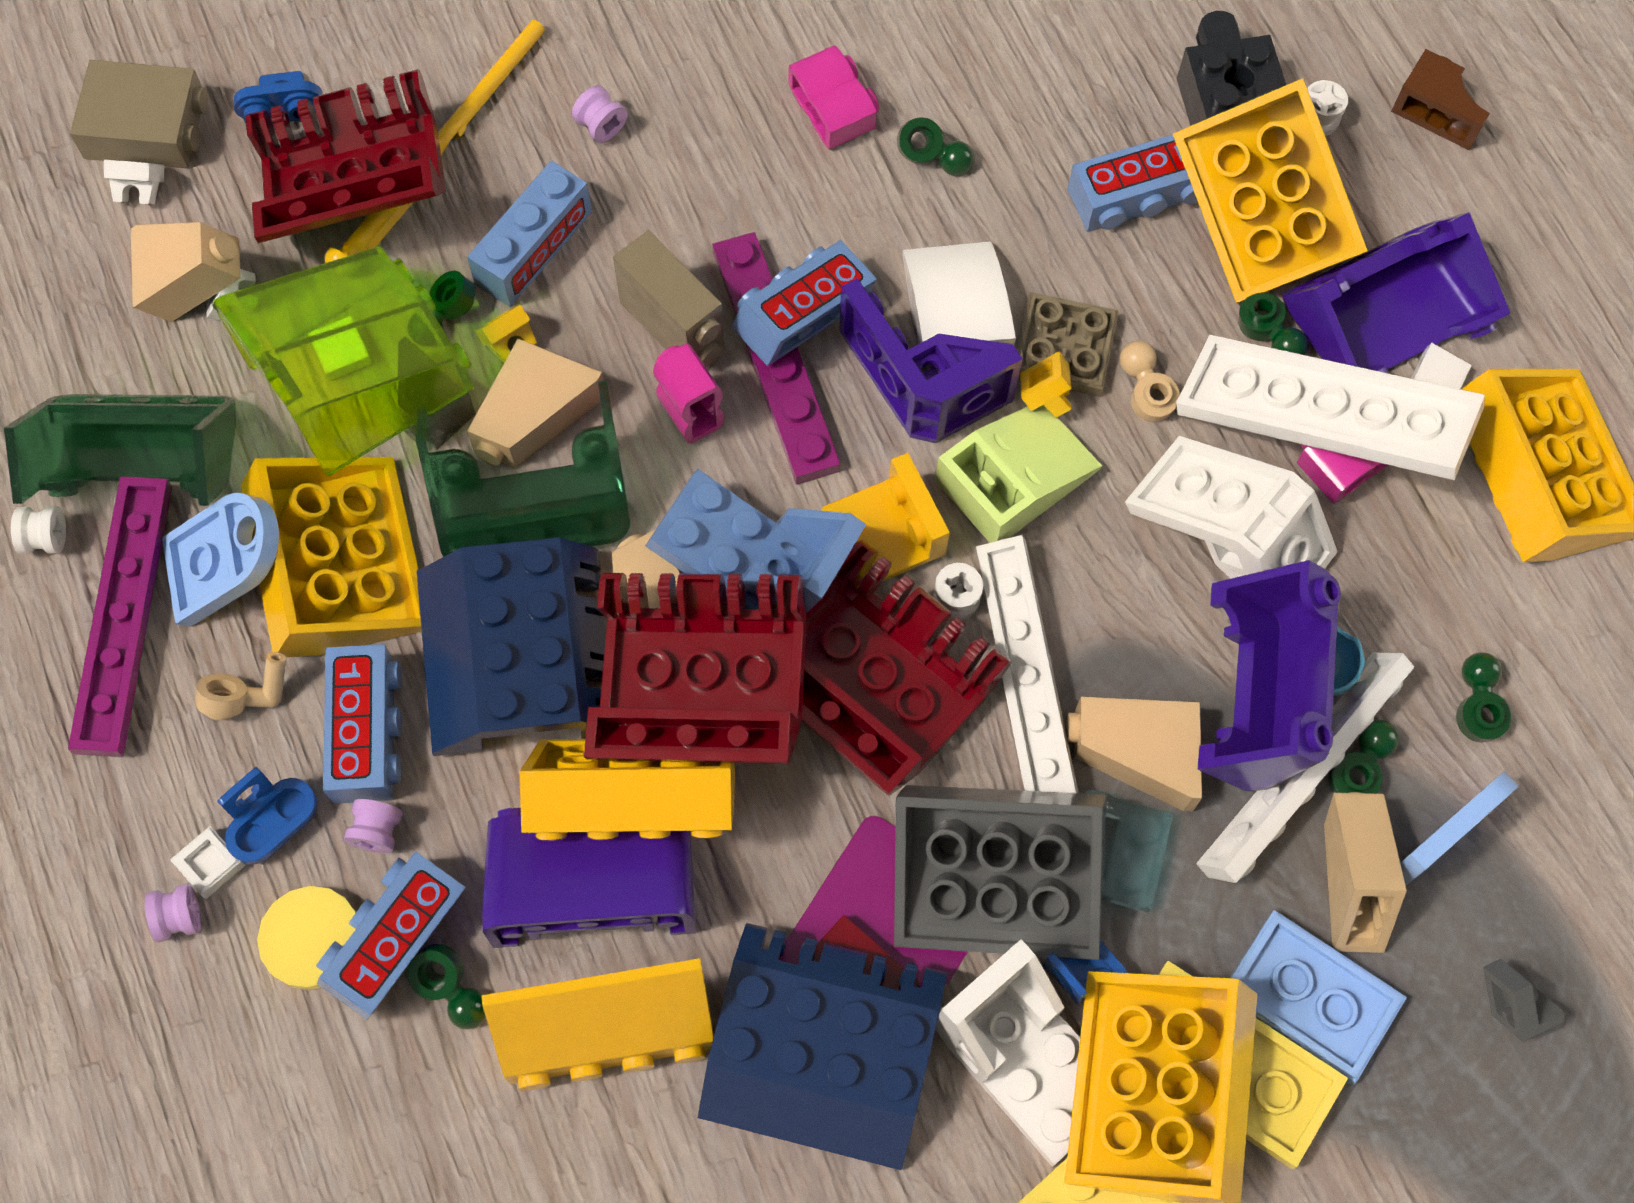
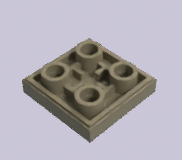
M1030 292L1017 349L1023 358L1020 373L1060 351L1069 363L1071 391L1101 397L1119 310Z

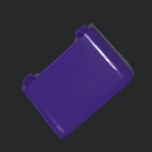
M1470 212L1416 227L1281 295L1288 312L1306 335L1321 359L1387 374V369L1419 354L1431 343L1436 345L1454 335L1468 333L1470 339L1481 337L1496 329L1495 321L1511 314Z
M1307 560L1214 582L1211 586L1210 606L1215 609L1223 608L1230 620L1231 626L1224 627V637L1239 644L1233 727L1217 729L1216 739L1220 740L1219 743L1199 745L1197 770L1244 791L1252 792L1269 789L1324 761L1333 745L1332 712L1338 603L1341 598V590L1338 581L1327 570L1316 563Z
M521 808L499 810L497 817L489 820L487 824L482 908L483 934L493 948L519 946V937H522L523 932L526 931L531 940L541 939V934L629 927H642L644 932L654 931V922H658L660 927H670L671 935L695 934L696 921L691 831H670V836L658 839L642 838L639 836V831L619 832L618 837L611 839H591L588 837L587 832H567V837L562 839L541 840L536 838V833H521Z

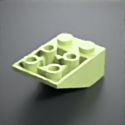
M1044 405L1033 411L1027 406L975 430L939 456L935 482L989 543L1013 536L1101 470L1102 465L1058 417L1055 418Z

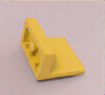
M908 452L891 459L889 478L885 481L832 502L822 508V511L851 513L866 524L857 541L863 539L878 551V556L874 563L883 556L892 563L889 573L883 581L946 555L950 532Z

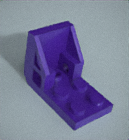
M858 278L841 286L839 332L910 438L936 444L1013 402L1023 358L1013 344L939 333L908 349L907 341L900 329L896 326L891 328L884 318L882 304L873 291L867 292ZM926 365L935 366L923 373L921 372V369Z

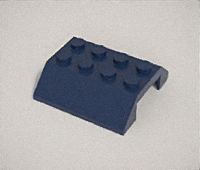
M563 538L461 547L417 570L433 756L483 751V738L580 728L581 739H586L588 707H600L601 688L586 686V680H589V682L602 681L607 619L602 617L604 615L597 608V599L578 595L576 591L589 593L599 590L601 574H598V572L601 570L597 548Z
M746 923L733 960L714 1034L697 1118L902 1170L940 1012L947 972L926 967L921 988L914 986L918 965L907 963L906 968L902 969L899 982L901 989L899 991L880 986L886 974L887 964L885 962L887 957L875 955L871 974L867 975L863 974L867 952L825 942L820 961L815 962L813 959L818 940L806 937L805 943L802 944L800 949L799 963L796 965L780 961L787 944L786 932L775 930L767 950L763 948L768 928Z

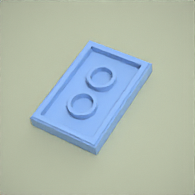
M1276 910L1270 913L1230 977L1232 979H1240L1258 994L1257 1019L1348 1078L1346 1082L1350 1085L1358 1081L1407 998Z

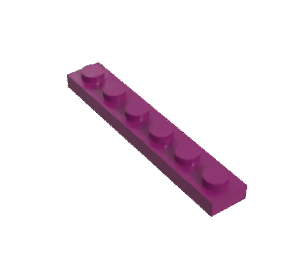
M755 232L712 243L713 255L735 316L740 309L737 304L745 293L754 287L762 290L772 281ZM745 342L795 484H801L840 472V461L798 347L767 367Z
M120 476L68 744V750L74 755L124 756L162 548V537L164 536L172 493V485L168 479Z

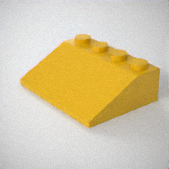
M1303 78L1173 133L1236 303L1245 300L1250 295L1267 292L1368 252Z
M1488 369L1461 389L1485 395L1484 408L1471 438L1470 445L1475 454L1476 464L1482 470L1493 494V502L1501 512L1510 532L1513 547L1519 553L1523 563L1556 560L1634 539V483L1580 369Z
M394 457L255 458L240 485L242 494L265 500L272 507L279 528V543L274 563L267 576L259 584L272 652H280L286 658L325 655L326 648L363 646L422 632L417 570L419 569ZM256 525L253 529L252 540L256 533Z
M540 739L519 771L521 833H536L537 839H562L567 837V832H587L588 837L591 839H611L618 837L619 832L639 831L640 837L648 839L668 837L671 835L670 831H691V835L694 837L713 838L721 836L722 830H732L735 763L587 760L584 758L585 739Z
M700 958L481 995L483 1009L503 1077L510 1085L518 1084L521 1091L550 1086V1078L571 1075V1081L574 1082L596 1079L603 1076L602 1069L623 1065V1072L644 1071L655 1067L654 1060L673 1056L675 1057V1063L678 1064L700 1061L706 1058L705 1051L711 1050L714 1038L707 988Z
M1088 971L1086 982L1087 994L1084 1000L1064 1183L1180 1203H1241L1258 994L1240 979Z

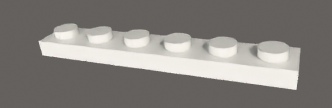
M1018 535L976 546L996 649L1012 662L1002 676L1024 789L1025 791L1079 793L1026 540L1023 535Z
M1372 652L1365 661L1358 683L1342 696L1333 699V745L1327 758L1269 789L1255 792L1196 863L1208 878L1237 883L1239 879L1245 877L1253 870L1257 857L1270 842L1276 840L1284 832L1286 822L1295 811L1313 797L1316 791L1315 787L1328 771L1342 762L1347 748L1374 721L1375 714L1384 703L1401 690L1403 680L1414 668L1404 653Z

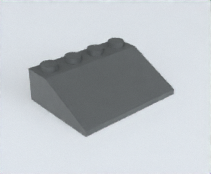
M905 785L896 796L894 947L1005 954L1022 939L1036 956L1047 957L1053 952L1057 957L1099 960L1107 795Z

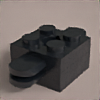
M1213 11L1207 13L1201 19L1195 37L1198 46L1185 48L1177 75L1178 86L1190 126L1286 86L1271 35L1242 39L1234 15L1226 11Z

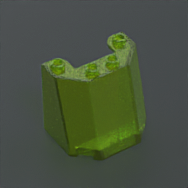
M381 246L222 295L213 300L212 304L249 369H259L291 414L320 467L327 476L336 473L474 389L466 370L472 367L471 362L458 343L451 344L432 313L436 306L429 293L421 284L414 288L412 285L414 283L413 277L400 258L392 261Z

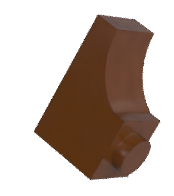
M1425 49L1404 83L1391 112L1467 150H1470L1490 114L1477 105L1466 92L1462 82V73L1465 68L1452 62L1447 57L1437 55Z

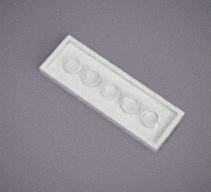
M1209 335L1176 405L1177 414L1455 480L1483 411L1485 395Z

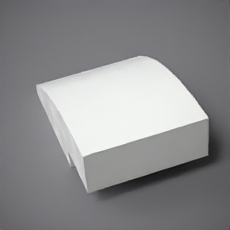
M991 241L903 250L902 256L914 333H917L918 344L940 333L1013 344L1014 346L1016 336L1008 295L1000 264Z

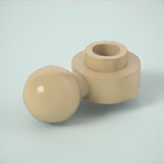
M1139 340L1132 341L1122 349L1120 354L1122 369L1128 375L1136 377L1138 381L1131 394L1132 409L1138 417L1147 422L1164 421L1172 415L1177 407L1176 402L1180 396L1178 386L1169 376L1154 373L1153 369L1156 365L1157 356L1154 348L1149 343ZM1150 390H1160L1164 395V400L1158 401L1153 399L1150 395Z

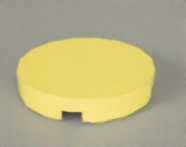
M307 886L291 890L273 902L261 920L257 937L260 959L272 976L291 988L304 990L322 988L317 984V981L323 971L317 968L316 965L334 941L343 946L356 930L348 924L356 911L345 897L329 888Z

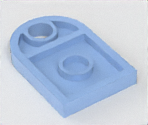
M242 493L226 495L162 537L175 624L192 627L258 586L267 576L276 557L279 543V528L276 515L272 507L265 500ZM256 525V533L252 540L253 529Z
M1505 771L1400 862L1405 886L1425 871L1519 787Z

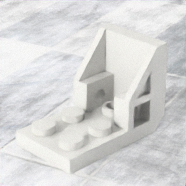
M1178 436L1125 501L1132 515L1205 540L1215 565L1230 579L1307 560L1325 569L1338 552L1315 490L1297 474L1182 436Z
M1021 939L941 1009L936 1030L950 1051L1053 1167L1068 1153L1080 1037L1060 1016V1013L1065 1008L1037 956Z

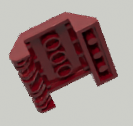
M419 69L399 74L400 84L409 110L405 108L395 76L383 79L384 92L393 113L391 115L379 117L375 97L370 86L367 83L357 85V95L366 120L365 122L363 121L356 95L351 87L313 97L315 111L308 98L297 102L298 115L307 136L295 140L289 117L283 106L271 108V118L266 110L246 115L247 136L260 156L262 164L264 200L252 203L254 238L257 243L436 197L446 192L437 123Z
M860 539L854 544L839 569L837 577L831 582L822 599L806 613L807 633L801 722L886 795L890 796L921 773L984 703L1012 662L994 648L982 660L977 669L974 670L990 645L982 637H979L968 646L965 655L959 663L949 656L948 652L962 636L966 624L958 617L955 618L937 639L951 618L952 612L921 587H918L909 595L915 582L907 575L893 585L891 592L884 601L879 598L875 591L888 575L892 563L884 556L874 563L878 556V551L863 539Z
M602 573L599 581L597 608L607 618L601 698L600 707H588L584 758L587 760L789 765L800 730L807 633L802 575L779 574L775 592L773 575L760 574L757 583L759 609H746L745 585L741 574H729L726 590L723 574L680 573L676 586L673 573H661L657 586L660 608H649L645 576L642 573H631L628 582L625 573Z

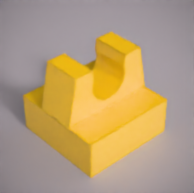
M521 304L511 307L475 330L483 345L487 346L502 363H505L511 352L507 346L508 340L511 337H517L532 345L536 344L529 325L530 318Z
M1060 351L1020 373L1021 398L1031 411L1044 405L1057 418L1071 410V403L1065 397L1070 394L1071 390L1069 363Z

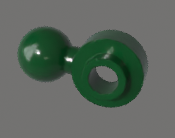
M924 117L911 119L898 132V149L901 155L910 162L924 163L936 158L940 160L942 169L947 174L955 177L967 174L974 165L975 158L972 148L962 141H952L948 144L943 142L940 127L931 119ZM916 132L922 133L926 139L925 146L922 149H916L911 143V138Z
M448 271L441 275L429 291L428 303L430 308L427 311H418L409 318L406 325L409 339L421 347H429L436 344L443 334L442 321L444 319L458 318L471 309L476 292L474 284L459 271Z
M1256 293L1250 295L1242 302L1238 324L1245 336L1256 341L1272 340L1271 348L1300 355L1307 354L1308 339L1306 335L1299 329L1284 327L1286 309L1278 297L1269 293ZM1264 310L1269 313L1266 315L1258 314L1256 311Z
M1474 653L1466 658L1461 669L1464 682L1472 688V695L1460 703L1456 713V721L1460 731L1468 739L1483 743L1502 736L1508 730L1511 723V711L1506 701L1498 694L1493 693V687L1499 683L1502 676L1500 662L1489 653ZM1482 707L1488 708L1492 712V723H1487L1482 719Z
M1374 720L1363 733L1359 734L1360 752L1346 754L1342 762L1329 772V786L1333 793L1358 792L1376 794L1382 784V771L1377 761L1378 759L1391 756L1399 745V735L1392 724L1384 720ZM1356 768L1364 773L1365 782L1363 785H1357L1351 781L1349 777L1351 769Z
M431 944L424 947L411 960L408 966L407 976L412 989L419 996L428 1000L445 998L448 1002V1017L456 1027L470 1030L480 1026L486 1019L481 996L484 994L474 988H463L460 984L464 973L460 956L452 948L443 944ZM432 962H438L442 964L445 968L446 974L441 975L436 973L433 969Z

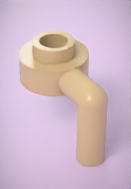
M271 652L266 655L263 688L247 687L241 679L228 674L204 676L196 684V708L211 719L227 720L242 713L245 707L273 708L278 706L282 700L286 656L280 652Z

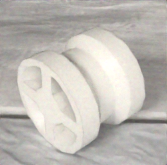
M1320 80L1312 83L1308 87V91L1324 134L1327 136L1337 130L1348 105V95L1339 84L1328 80Z
M46 506L42 511H34L31 507H17L11 519V538L15 551L18 554H32L35 549H43L46 553H61L66 541V522L62 509L58 506Z
M965 563L949 564L940 570L936 577L933 597L952 612L949 620H954L957 617L960 620H964L975 614L983 591L981 575L974 567Z

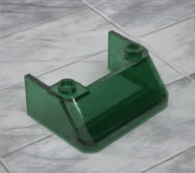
M607 380L598 382L604 425L586 428L575 436L572 442L574 465L481 479L478 463L470 453L460 449L436 451L428 410H418L416 445L438 543L443 557L461 547L550 538H563L589 546H598L617 542L627 534L630 528V514Z
M68 394L48 398L4 427L13 504H23L40 490L48 491V495L52 497L73 496L78 493L79 487L86 485L90 481H119L120 476L177 481L180 484V489L189 491L191 497L198 498L199 506H209L229 485L237 420L235 399L229 396L117 394Z

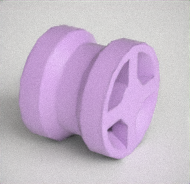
M598 85L583 92L576 100L571 112L572 118L579 125L587 126L589 128V135L598 143H603L613 138L622 129L628 116L627 110L619 102H612L610 93Z
M356 799L351 809L355 818L353 825L345 831L344 842L367 851L378 853L393 852L396 841L392 834L394 826L401 823L402 810L379 801Z
M190 883L178 885L174 892L166 894L159 890L146 893L145 914L154 941L157 943L167 941L172 934L183 932L187 935L200 932V908L196 893Z

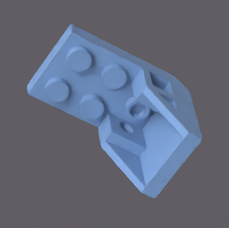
M697 468L645 546L685 574H723L726 590L729 574H741L745 585L746 609H759L757 583L760 574L773 575L775 592L779 574L802 575L805 610L807 613L824 596L866 524L851 513L789 508L775 523Z

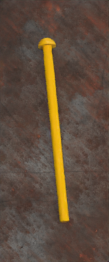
M533 19L438 131L441 155L452 138L458 140L464 134L466 125L545 32V28L540 22ZM412 203L369 214L339 250L332 247L328 248L325 254L327 269L337 277L344 278L353 275Z

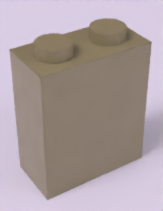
M89 59L70 136L82 157L87 160L162 164L165 167L188 169L191 154L196 152L199 147L200 133L198 125L201 114H206L208 109V92L205 87H202L195 70L192 68Z
M647 230L613 256L620 303L665 350L672 346H682L688 343L693 347L705 367H708L717 361L723 349H725L722 303L650 230Z

